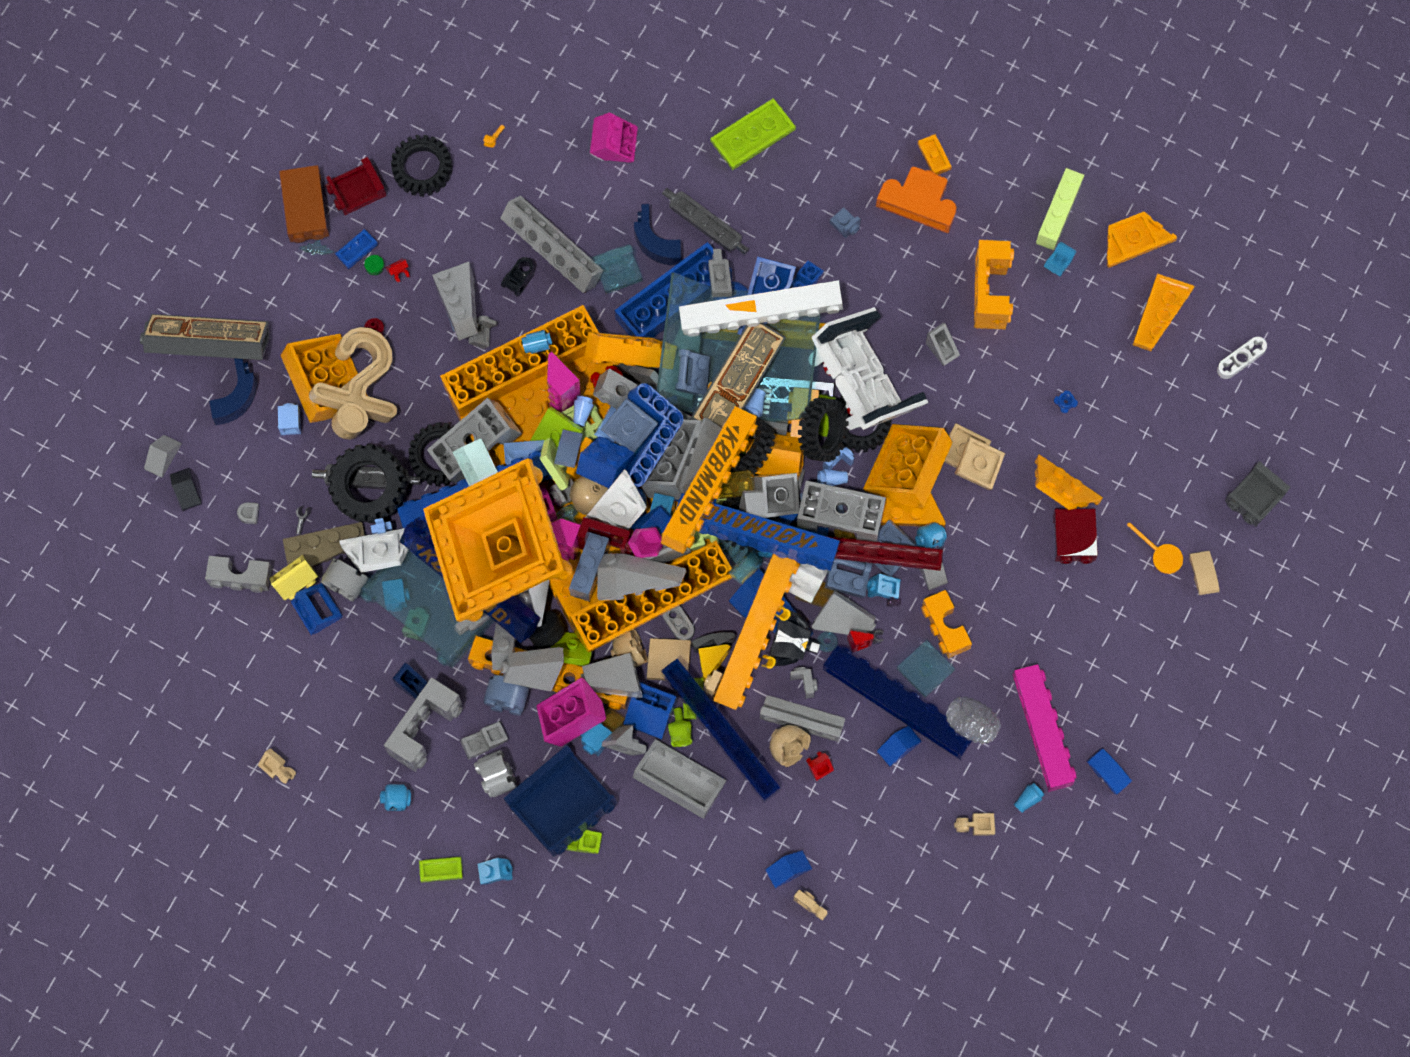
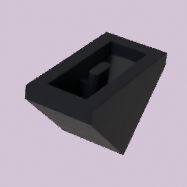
M189 468L170 474L172 487L182 511L202 504Z

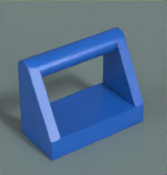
M322 583L297 592L291 601V604L311 635L320 632L343 617ZM319 592L332 616L321 619L309 597Z

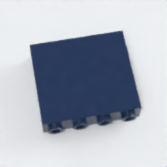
M568 745L503 798L506 805L553 858L564 853L570 843L579 840L583 836L584 831L589 827L592 828L597 825L600 818L604 814L611 813L617 804L613 794L610 795L577 759Z

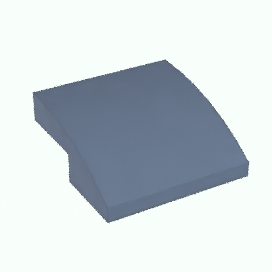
M888 520L879 531L877 542L919 547L891 520ZM874 563L890 577L902 567Z

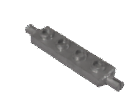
M668 188L663 191L662 195L671 200L669 204L671 210L729 253L737 249L743 255H746L749 251V248L741 243L742 235L684 192L680 191L675 194Z
M327 464L325 470L313 469L312 478H323L326 486H330L328 476H331L332 471H330L332 465ZM360 467L353 473L349 487L385 490L387 481L385 474L380 468ZM405 469L408 484L420 485L421 477L409 476L408 471Z

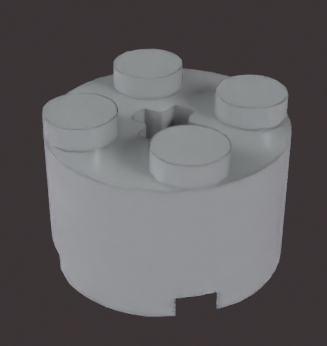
M333 558L321 578V583L334 592L338 590L339 594L353 602L358 598L369 578L363 573L362 575L359 574L350 565Z
M502 750L482 757L474 763L477 773L481 774L484 779L481 784L485 793L494 798L517 787L509 762L503 760L505 755Z

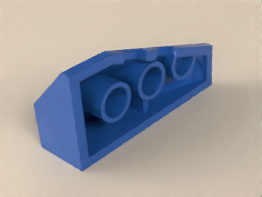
M757 257L747 295L789 289L792 285L796 266ZM746 325L739 326L738 335L742 333Z
M760 569L750 576L729 600V603L744 618H747L764 576ZM783 596L781 599L785 601L783 607L796 612ZM781 609V612L776 611V614L781 615L783 610ZM774 616V619L777 620V622L772 631L773 633L776 632V628L779 622V618L776 616Z

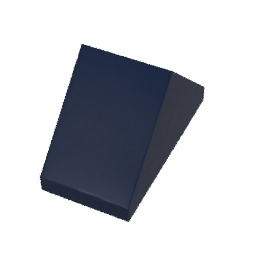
M404 663L392 678L396 687L415 700L428 683L407 663Z

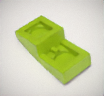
M586 830L579 840L570 843L566 849L598 854L602 833Z

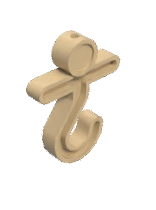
M359 327L350 330L339 341L335 355L339 360L345 361L353 354L355 349L363 348L371 354L372 363L342 388L317 383L309 392V398L312 402L338 410L332 418V428L343 439L351 440L356 438L366 428L368 418L388 423L397 414V408L394 404L365 395L366 389L384 376L392 363V350L388 341L379 332L371 328Z

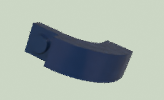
M641 204V211H638V222H634V235L639 248L647 257L655 262L664 265H677L681 262V240H666L656 236L650 228L649 204Z
M234 358L238 380L233 392L226 397L209 401L212 419L216 426L238 419L253 403L257 390L256 378L253 373H250L248 362H244L243 359Z

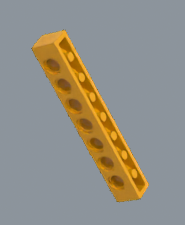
M475 636L468 657L469 663L475 669L483 670L486 668L495 675L503 676L500 670H492V661L486 660V657L492 652L493 641ZM515 647V652L526 651ZM563 663L552 691L559 692L570 684L564 682L568 676L574 677L575 681L580 679L581 674L584 673L583 668L578 665ZM595 692L602 700V703L609 704L610 708L615 710L626 709L629 697L619 695L607 696L604 693Z

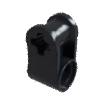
M527 257L519 258L503 278L501 287L510 289L517 297L520 296L535 274L532 261ZM524 266L530 267L528 271H521V268Z

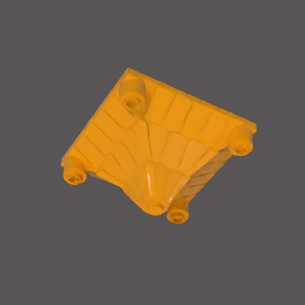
M529 458L423 509L453 612L458 622L464 620L478 621L483 615V610L497 603L505 601L551 578L566 580L571 575L572 566L570 562L561 557L539 487L543 478L542 471L534 466Z

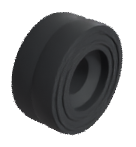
M546 611L543 614L542 625L534 629H529L528 625L526 635L535 647L546 649L556 644L562 638L565 632V625L556 613Z

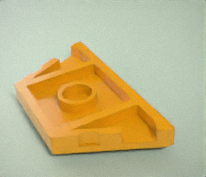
M1144 211L1111 224L1107 229V267H1113L1175 242L1177 236L1175 234L1171 235L1163 229V225L1154 221Z
M1040 454L1035 460V464H1037L1035 470V477L1037 478L1035 481L1036 488L1068 510L1076 509L1077 507H1087L1089 503L1093 502L1095 505H1099L1103 497Z
M931 493L924 507L906 506L889 499L885 500L881 525H885L888 520H891L897 526L921 527L934 522L945 527V520Z

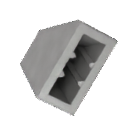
M834 590L811 627L815 630L848 635L849 631L871 634L876 624L874 623V615Z
M557 647L509 653L506 661H503L501 664L500 672L503 673V682L551 692L564 663L563 648Z
M630 653L582 666L584 673L581 674V678L586 680L594 692L634 698L643 697L635 663Z

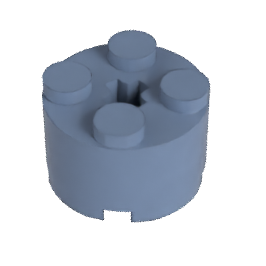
M490 676L483 701L485 705L491 706L490 709L493 711L502 712L507 710L510 714L521 716L530 687L503 682V676Z

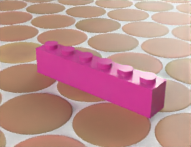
M1038 664L1014 670L1013 679L1048 792L1070 787L1075 782L1076 772L1074 767H1070L1068 761L1070 753L1067 747L1064 748L1062 742L1064 734L1062 728H1058L1056 723L1058 715L1056 709L1051 707L1050 701H1052L1050 690L1046 689L1044 684L1046 681L1043 669L1040 670Z

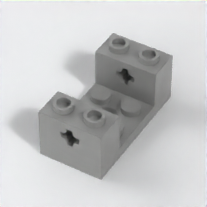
M486 398L429 447L427 451L450 481L457 483L465 479L453 451L467 445L466 438L468 435L472 434L474 441L482 439L487 451H489L497 443L502 445L504 443H512L522 433L500 403Z
M806 481L797 518V528L817 532L819 525L857 533L856 540L877 542L886 497ZM838 505H845L847 512L840 514L836 511V507Z
M431 677L384 744L388 755L414 772L418 768L421 769L427 761V754L424 747L413 740L419 730L417 727L422 721L425 722L431 713L430 709L450 722L453 718H457L463 709L459 695Z

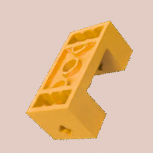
M979 240L975 256L974 328L1006 329L1007 323L1011 322L1013 303H1009L1010 296L989 295L990 286L988 284L990 274L1007 275L1008 268L1012 267L1014 248H1010L1011 241Z

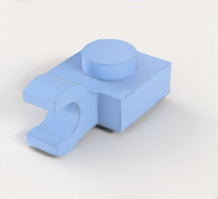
M383 518L375 519L376 524L371 525L372 534L393 531L391 522H384Z

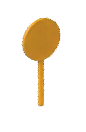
M1127 523L1129 528L1155 550L1153 563L1157 570L1165 574H1172L1181 568L1183 555L1176 546L1163 544L1157 547L1131 523Z

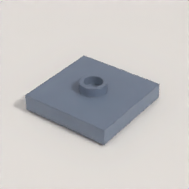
M626 398L601 428V431L620 446L636 452L658 423Z

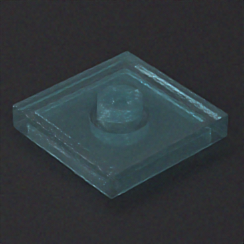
M926 640L897 667V670L926 698L955 671V668Z

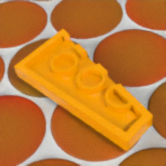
M1157 274L1133 346L1152 351L1195 286Z

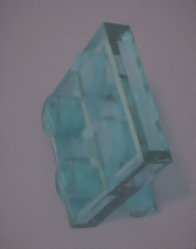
M629 244L592 257L596 265H599L604 270L600 281L606 294L643 281L633 256V249Z

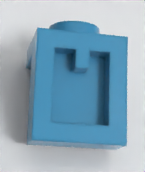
M883 574L871 577L867 584L868 597L880 596L897 600L899 598L901 580Z

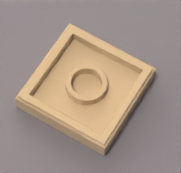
M955 424L949 435L953 443L944 462L957 468L969 437L989 446L991 440Z
M969 437L955 474L987 490H992L1005 453Z
M650 639L647 680L688 681L691 640Z

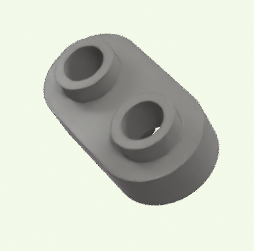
M680 606L663 614L665 623L677 640L692 639L694 627ZM671 613H675L677 615L675 618L669 617ZM686 629L688 633L682 635L680 631Z

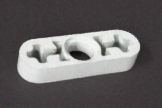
M1261 337L1252 338L1219 363L1217 367L1218 375L1223 379H1230L1264 354L1267 348L1266 341ZM1260 344V350L1257 348L1251 354L1250 351L1253 349L1254 345ZM1241 353L1245 354L1247 356V361H1238L1237 355ZM1233 362L1234 365L1231 367L1230 371L1224 372V366L1228 367Z

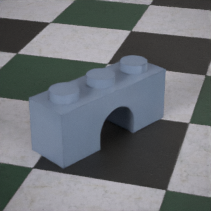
M589 533L569 587L571 596L590 602L597 584L598 566L604 554H608L610 549L609 538Z

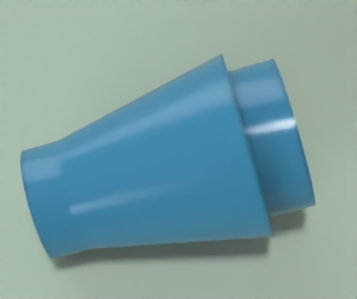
M1032 783L1030 786L1027 785L1014 803V806L1023 813L1040 802L1045 794L1037 785Z

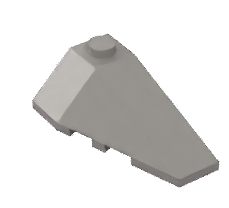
M703 418L694 436L697 442L695 448L690 449V464L685 466L679 485L680 492L683 494L688 490L722 430L720 426L708 418Z
M604 554L598 566L597 598L598 600L624 599V595L635 593L637 596L642 595L643 591L649 589L659 591L680 586L686 569L627 554Z

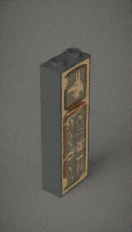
M151 314L148 322H145L144 333L140 335V344H143L144 353L263 360L270 338L269 321Z
M759 323L755 327H748L746 325L689 420L708 418L723 428L735 406L742 410L744 409L786 337L763 323Z

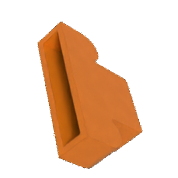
M914 166L911 167L904 186H901L899 181L895 179L885 181L876 202V207L946 233H949L956 213V204L948 199L942 200L947 186V179L936 175L931 170L925 171Z

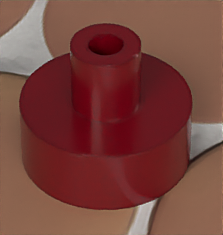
M371 318L364 325V328H371L382 336L385 332L383 322L380 319Z

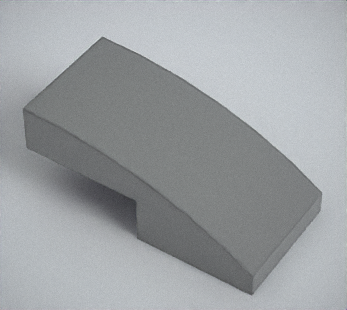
M499 721L482 728L478 733L461 739L460 743L470 760L508 741V738Z

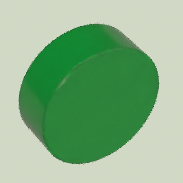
M370 255L366 258L364 267L368 274L379 275L384 270V262L380 256Z

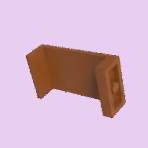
M318 165L279 171L287 233L290 242L301 243L308 239L321 240L324 237H328L329 232L326 226L320 182L321 174Z

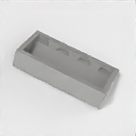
M656 739L633 774L634 779L703 819L708 814L726 783L725 779Z

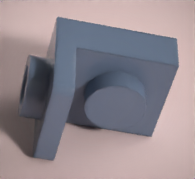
M842 208L830 219V224L847 238L850 234L854 235L860 229V218L858 216L854 218L845 208Z

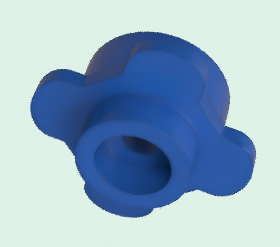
M1064 391L1060 396L1054 398V403L1061 408L1060 411L1062 413H1068L1069 409L1075 408L1078 405V401L1075 400L1070 391Z

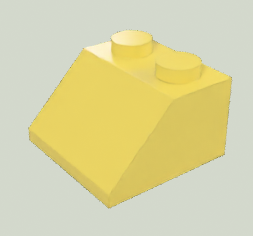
M301 555L269 579L272 586L284 600L288 598L292 600L303 587L309 588L316 583L315 579L318 575L306 558Z

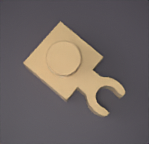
M798 890L794 896V901L823 921L828 912L816 904L814 896L809 892Z

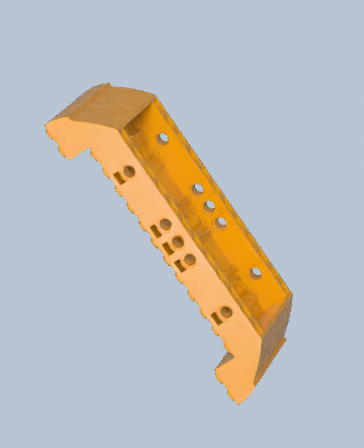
M584 305L441 375V381L459 421L486 398L500 403L522 434L513 442L530 441L545 415L542 402L546 401L548 408L551 407L547 391L548 354L550 352H553L579 379L581 396L593 399L592 404L597 406L598 414L601 419H604L610 405L601 402L597 397L593 396L595 389L593 383L590 382V378L594 372L601 375L606 371V366L614 365L608 363V361H604L603 364L594 363L592 358L584 356L588 332L599 333ZM542 330L550 333L552 345H549V350L534 354L525 353L521 338L526 337V334ZM588 416L587 421L589 424L595 423L592 417ZM472 434L467 436L472 443L474 436ZM497 443L488 453L495 467L499 465L506 466L504 445ZM553 478L542 482L548 493L552 485L556 484ZM647 497L648 509L646 514L650 512L653 498ZM675 500V509H674V512H675V510H676V508H677V505H678V502H677L676 500ZM572 502L560 508L556 504L553 506L557 520L564 519L580 524L583 517L586 516L577 511ZM630 528L629 531H631L632 536L634 531ZM705 539L706 546L665 563L686 569L680 586L659 591L649 589L643 591L642 595L637 596L635 593L624 595V599L598 600L596 584L590 602L570 595L569 587L583 550L579 549L575 560L570 558L567 560L572 566L571 575L566 580L549 579V588L571 629L589 653L727 582L736 575L717 541L711 543L710 539ZM610 546L608 554H621V551Z

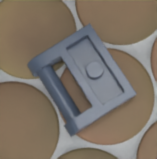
M681 349L678 354L680 364L678 383H676L675 390L703 397L707 391L710 357Z
M834 559L831 571L828 570L825 588L864 598L872 563ZM837 564L862 570V573L858 575L836 569Z

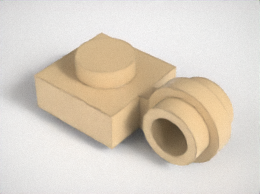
M994 813L972 814V822H969L968 818H957L954 828H956L957 832H969V828L973 827V836L995 835Z

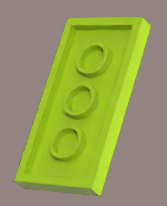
M773 98L710 138V142L730 168L734 170L795 131L796 126Z

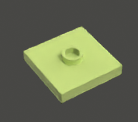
M548 438L543 442L540 460L562 491L568 488L570 476L566 473L567 466L554 464L557 448L551 438Z

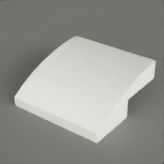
M800 564L796 575L792 573L789 579L792 582L789 592L812 603L828 570H820L809 564Z

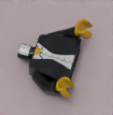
M779 606L783 610L782 614H775L779 618V622L769 651L771 656L763 655V658L768 659V662L761 666L769 669L774 666H786L797 663L799 659L804 658L805 651L817 654L820 642L809 639L811 630L804 618L799 613L790 611L783 606Z

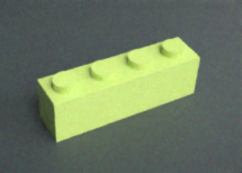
M1068 168L1065 169L1039 231L1036 244L1051 250L1055 249L1082 185L1084 174Z

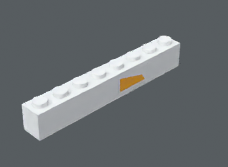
M839 280L679 306L682 331L684 335L690 337L697 336L701 332L717 333L720 329L726 328L728 330H736L739 326L744 325L755 327L763 322L773 324L781 319L796 320L799 319V316L816 317L819 313L824 312L834 314L843 309Z

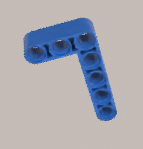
M646 383L636 386L628 393V399L658 423L626 468L630 478L634 480L636 488L645 483L684 421L682 413Z

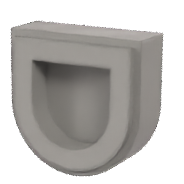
M247 502L241 504L237 510L240 521L245 524H257L259 503Z

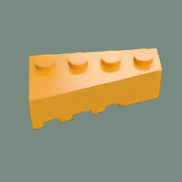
M588 332L584 356L592 358V362L600 364L608 361V363L614 365L624 363L628 366L640 365L648 368L655 367L672 370L676 346L651 337Z

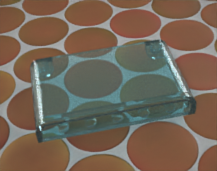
M414 540L400 566L378 569L361 588L360 596L367 603L371 601L381 605L431 646L438 655L436 659L442 665H448L453 668L472 647L475 636L481 637L496 619L491 617L472 632L468 630L460 636L455 631V625L458 621H456L442 571H437L431 565V562H436L431 556L427 562L425 561L427 555L422 557L418 555L423 552V548L418 550L417 545L421 544Z

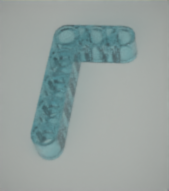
M718 539V545L721 550L736 564L729 571L730 575L743 585L762 565L764 560L754 549L752 552H749L747 547H744L742 551L739 550L740 545L737 544L734 548L731 546L732 541L727 543L724 540Z

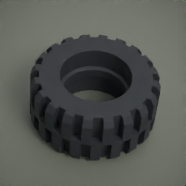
M359 444L355 445L353 449H346L344 455H339L336 458V464H332L330 471H332L331 476H328L330 485L328 491L332 496L333 503L349 518L362 523H375V519L383 518V520H386L387 516H392L396 513L395 510L402 506L403 497H406L407 494L406 486H408V480L406 479V472L401 462L390 451L373 444H367L366 446ZM365 465H373L380 468L385 474L387 481L383 494L372 502L357 500L349 488L353 473Z

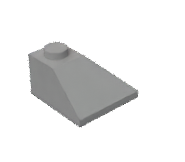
M797 473L750 476L751 490H762L766 518L799 514Z

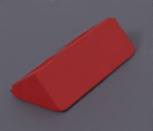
M849 631L847 636L852 652L870 647L874 639L873 634L858 631Z

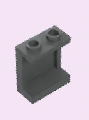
M1259 461L1251 473L1227 496L1225 502H1227L1231 510L1240 513L1245 522L1257 527L1288 493L1291 487Z

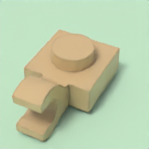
M271 748L264 753L258 764L272 779L277 776L285 784L289 778L292 780L296 775L292 768L283 766L286 761Z

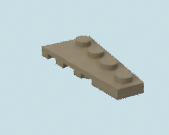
M359 522L283 539L287 565L303 555L311 567L314 568L316 565L332 560L333 557L339 554H345L341 548L340 540L365 536L363 523Z

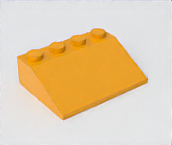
M341 334L288 343L280 355L310 423L333 418L334 414L338 411L334 408L316 404L310 400L309 392L314 385L324 383L342 388L358 374L351 357L342 361L335 355L336 347L342 339Z
M892 424L863 487L864 491L886 497V499L906 506L924 507L953 443L945 429Z

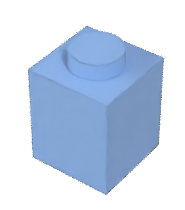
M286 403L283 406H278V429L281 435L301 434V411L298 405Z

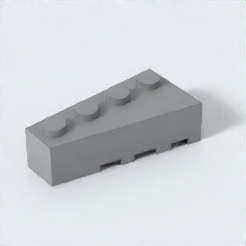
M466 262L433 274L438 294L458 340L478 334L475 279L470 263Z

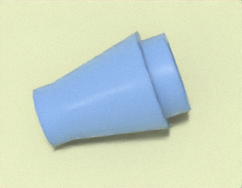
M755 389L743 410L761 417L766 393L763 390Z
M577 396V399L574 400L573 422L578 426H585V422L594 406L592 404L593 399Z
M822 469V471L817 473V482L836 486L847 483L848 475L846 471Z

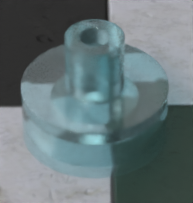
M569 504L559 510L556 516L558 520L564 519L576 523L577 521L574 517L578 511L573 504Z

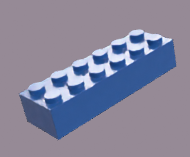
M708 242L615 310L616 321L629 336L654 338L680 318L679 306L701 303L712 295L708 269L709 260H713L712 246ZM729 267L730 278L732 280V269Z

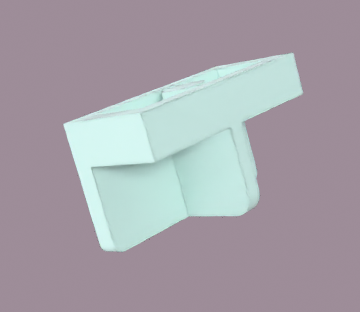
M478 439L453 451L469 486L498 473L482 439Z

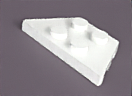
M625 469L585 518L629 530L645 511L647 506Z
M416 526L382 534L377 533L340 540V545L361 573L400 566L418 531Z

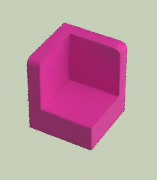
M656 527L635 529L628 541L635 557L639 558L655 557L663 546L661 544L662 537Z

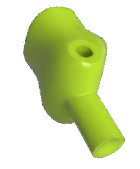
M675 708V721L668 724L671 745L673 747L688 746L692 744L691 722L683 720L681 708Z

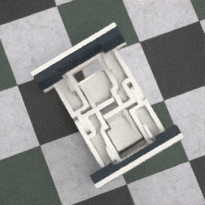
M875 307L827 322L811 337L817 349L811 355L810 363L812 366H819L824 362L823 367L826 374L836 379V386L845 399V407L851 417L846 419V421H849V425L846 427L850 430L857 427H862L863 430L907 414L928 403L924 392L901 401L887 374H883V367L863 334L881 317Z

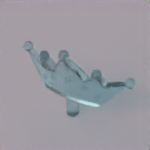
M317 240L312 245L308 243L307 246L299 247L304 252L311 253L312 255H315V253L321 255L334 253V251L326 249V245L321 246L320 240Z

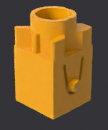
M774 434L775 439L772 440L774 441V446L769 447L772 449L771 454H766L768 457L767 461L763 460L761 462L763 466L761 468L756 467L757 472L754 474L797 473V480H799L804 464L803 450L800 449L802 443H799V438ZM749 439V444L746 449V453L752 446L754 439Z

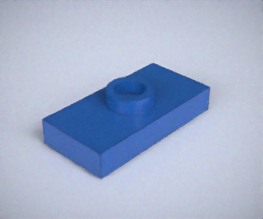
M364 229L337 251L335 255L350 269L374 249L378 243Z

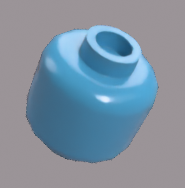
M934 522L921 526L916 533V544L919 547L940 548L944 545L947 538L946 531L943 526Z
M388 784L384 791H380V804H384L385 810L404 811L407 806H410L411 791L407 790L404 784Z

